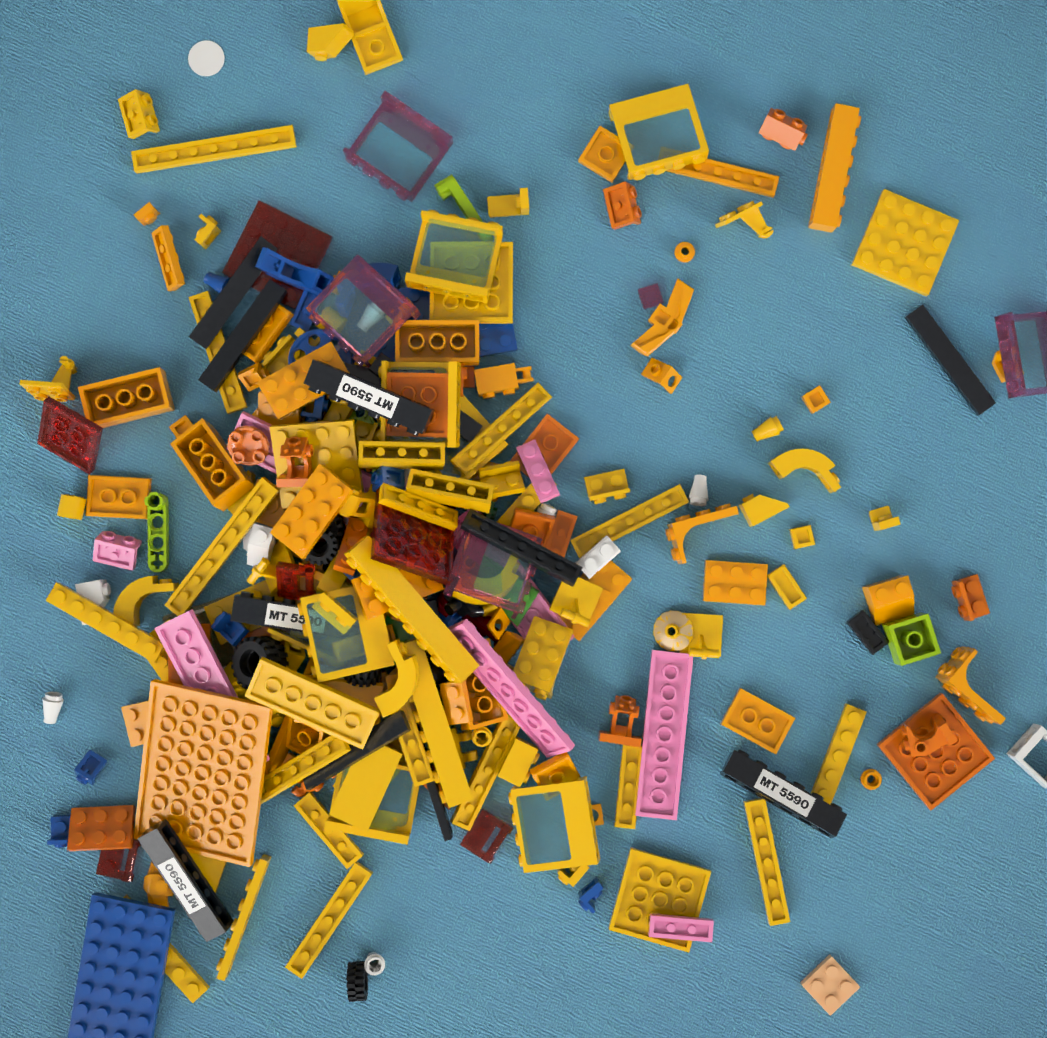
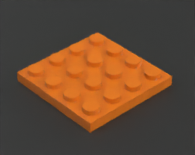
M943 693L936 695L905 722L915 734L924 735L933 728L934 720L932 717L940 713L957 738V742L952 745L947 743L927 756L912 757L909 750L905 751L903 738H906V735L903 736L900 728H904V723H902L876 744L929 810H933L995 759Z

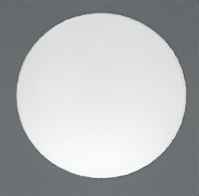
M212 41L196 43L188 55L191 69L201 76H212L218 73L223 67L225 59L222 48Z

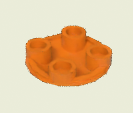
M245 425L236 428L229 435L227 447L234 463L253 466L262 463L267 457L269 442L266 435L258 428Z

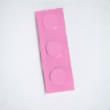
M536 440L516 447L540 503L560 496Z
M650 913L648 935L649 937L712 942L714 921L708 918Z

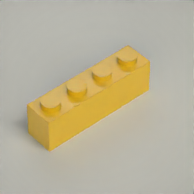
M359 441L358 468L378 469L380 466H387L398 469L443 470L445 465V443Z
M411 468L406 491L439 504L489 513L494 485Z

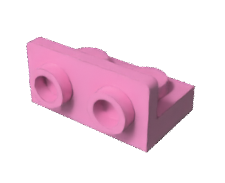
M102 531L94 540L93 561L133 571L136 568L137 550L142 545V540L135 539L132 536L118 535L112 531Z

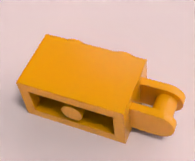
M515 363L474 370L478 396H483V399L494 398L495 394L503 393V396L515 394V390H519L518 384L534 381L530 372L532 366L515 368ZM522 372L523 379L517 380L516 373Z

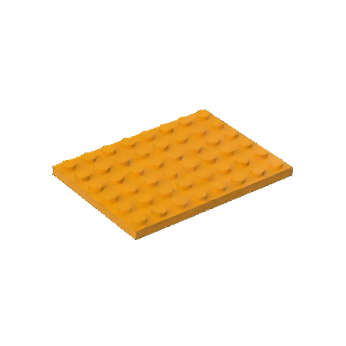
M158 679L152 680L150 683L133 838L138 839L146 829L167 819L188 852L250 867L254 860L273 709L255 701Z

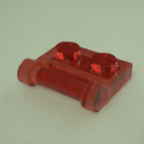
M278 561L276 565L278 597L300 600L302 597L316 595L314 590L315 565L310 563L299 565ZM300 576H305V591L300 590Z
M482 808L470 831H467L460 842V845L491 864L495 859L493 856L507 834H511L514 828ZM495 827H499L501 830L487 852L483 851L482 848Z
M133 838V847L129 849L125 871L120 870L125 849L101 850L96 874L120 879L124 882H133L138 847L141 846L138 839Z

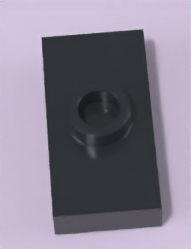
M860 610L846 621V624L871 655H874L889 643L864 610Z

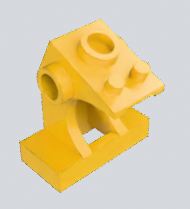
M372 484L368 492H361L360 488L350 485L354 492L341 508L339 514L344 517L356 516L367 527L374 528L384 505L378 503L379 492L372 491Z

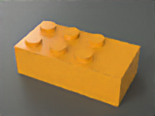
M395 320V362L457 361L463 363L464 366H479V320Z
M160 367L78 387L87 426L93 430L175 410L166 372Z
M201 418L170 443L211 504L224 512L255 487L254 482L242 465L232 461V456L226 450L227 444L217 430L205 419Z

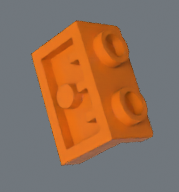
M622 182L603 189L612 229L616 230L630 224H641L640 218L642 213L635 199L637 198V191L632 184Z
M978 574L951 581L953 585L951 587L952 594L958 600V613L965 621H973L977 617L990 614Z

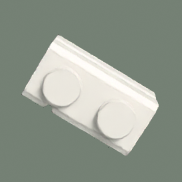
M605 536L575 563L583 567L581 571L590 579L621 550L608 536Z

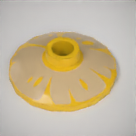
M668 611L657 618L653 634L661 648L677 652L685 649L691 643L694 637V627L686 614L680 611ZM671 627L676 631L674 635L669 633Z

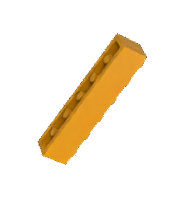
M836 103L831 109L808 225L810 229L832 233L841 224L842 215L839 214L840 208L844 206L846 195H843L844 187L847 188L850 175H847L848 168H851L854 158L851 155V151L856 146L857 136L855 131L856 128H859L861 116H859L860 108Z

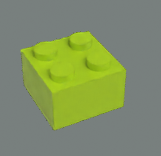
M919 612L882 624L886 639L889 642L888 646L894 664L903 666L941 654L929 613Z

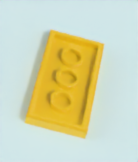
M385 745L350 766L329 815L368 832L403 753Z

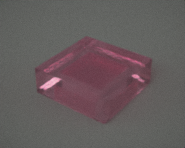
M658 283L638 289L643 310L664 303Z

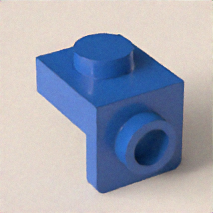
M326 395L315 400L313 413H300V416L305 418V422L323 420L324 412H328L329 400L326 399Z
M224 611L216 617L211 628L219 632L231 645L237 647L238 643L242 641L250 630L241 622L230 621L231 614Z

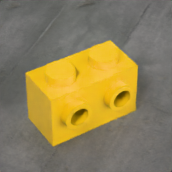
M516 736L498 772V777L518 787H521L522 783L526 784L531 774L528 770L531 764H536L540 756L538 747Z

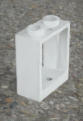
M1033 723L1006 754L1042 787L1047 789V776L1043 778L1023 760L1042 738L1047 742V730L1043 726Z

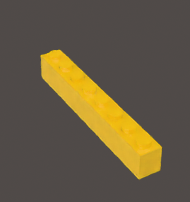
M369 535L360 539L344 554L347 557L346 562L348 565L360 572L362 581L366 585L373 587L375 596L390 607L388 610L392 616L399 618L403 622L404 630L410 635L413 634L415 636L417 645L422 650H427L431 655V661L445 671L444 676L451 683H462L480 666Z
M414 638L404 642L408 650L407 657L415 654L419 664L418 684L409 699V703L413 702L416 708L412 712L416 723L420 722L422 727L419 733L422 743H427L429 749L425 751L429 764L433 763L435 771H432L435 783L440 782L442 790L439 791L442 804L446 803L451 808L473 800L426 653L417 645V639Z

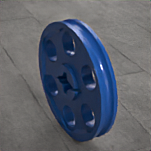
M314 329L303 333L294 341L289 351L288 365L296 361L294 358L296 351L303 350L307 355L332 341L340 342L341 346L337 352L342 361L352 364V358L347 344L339 335L329 330ZM317 335L320 337V344L313 347L309 344L311 336Z

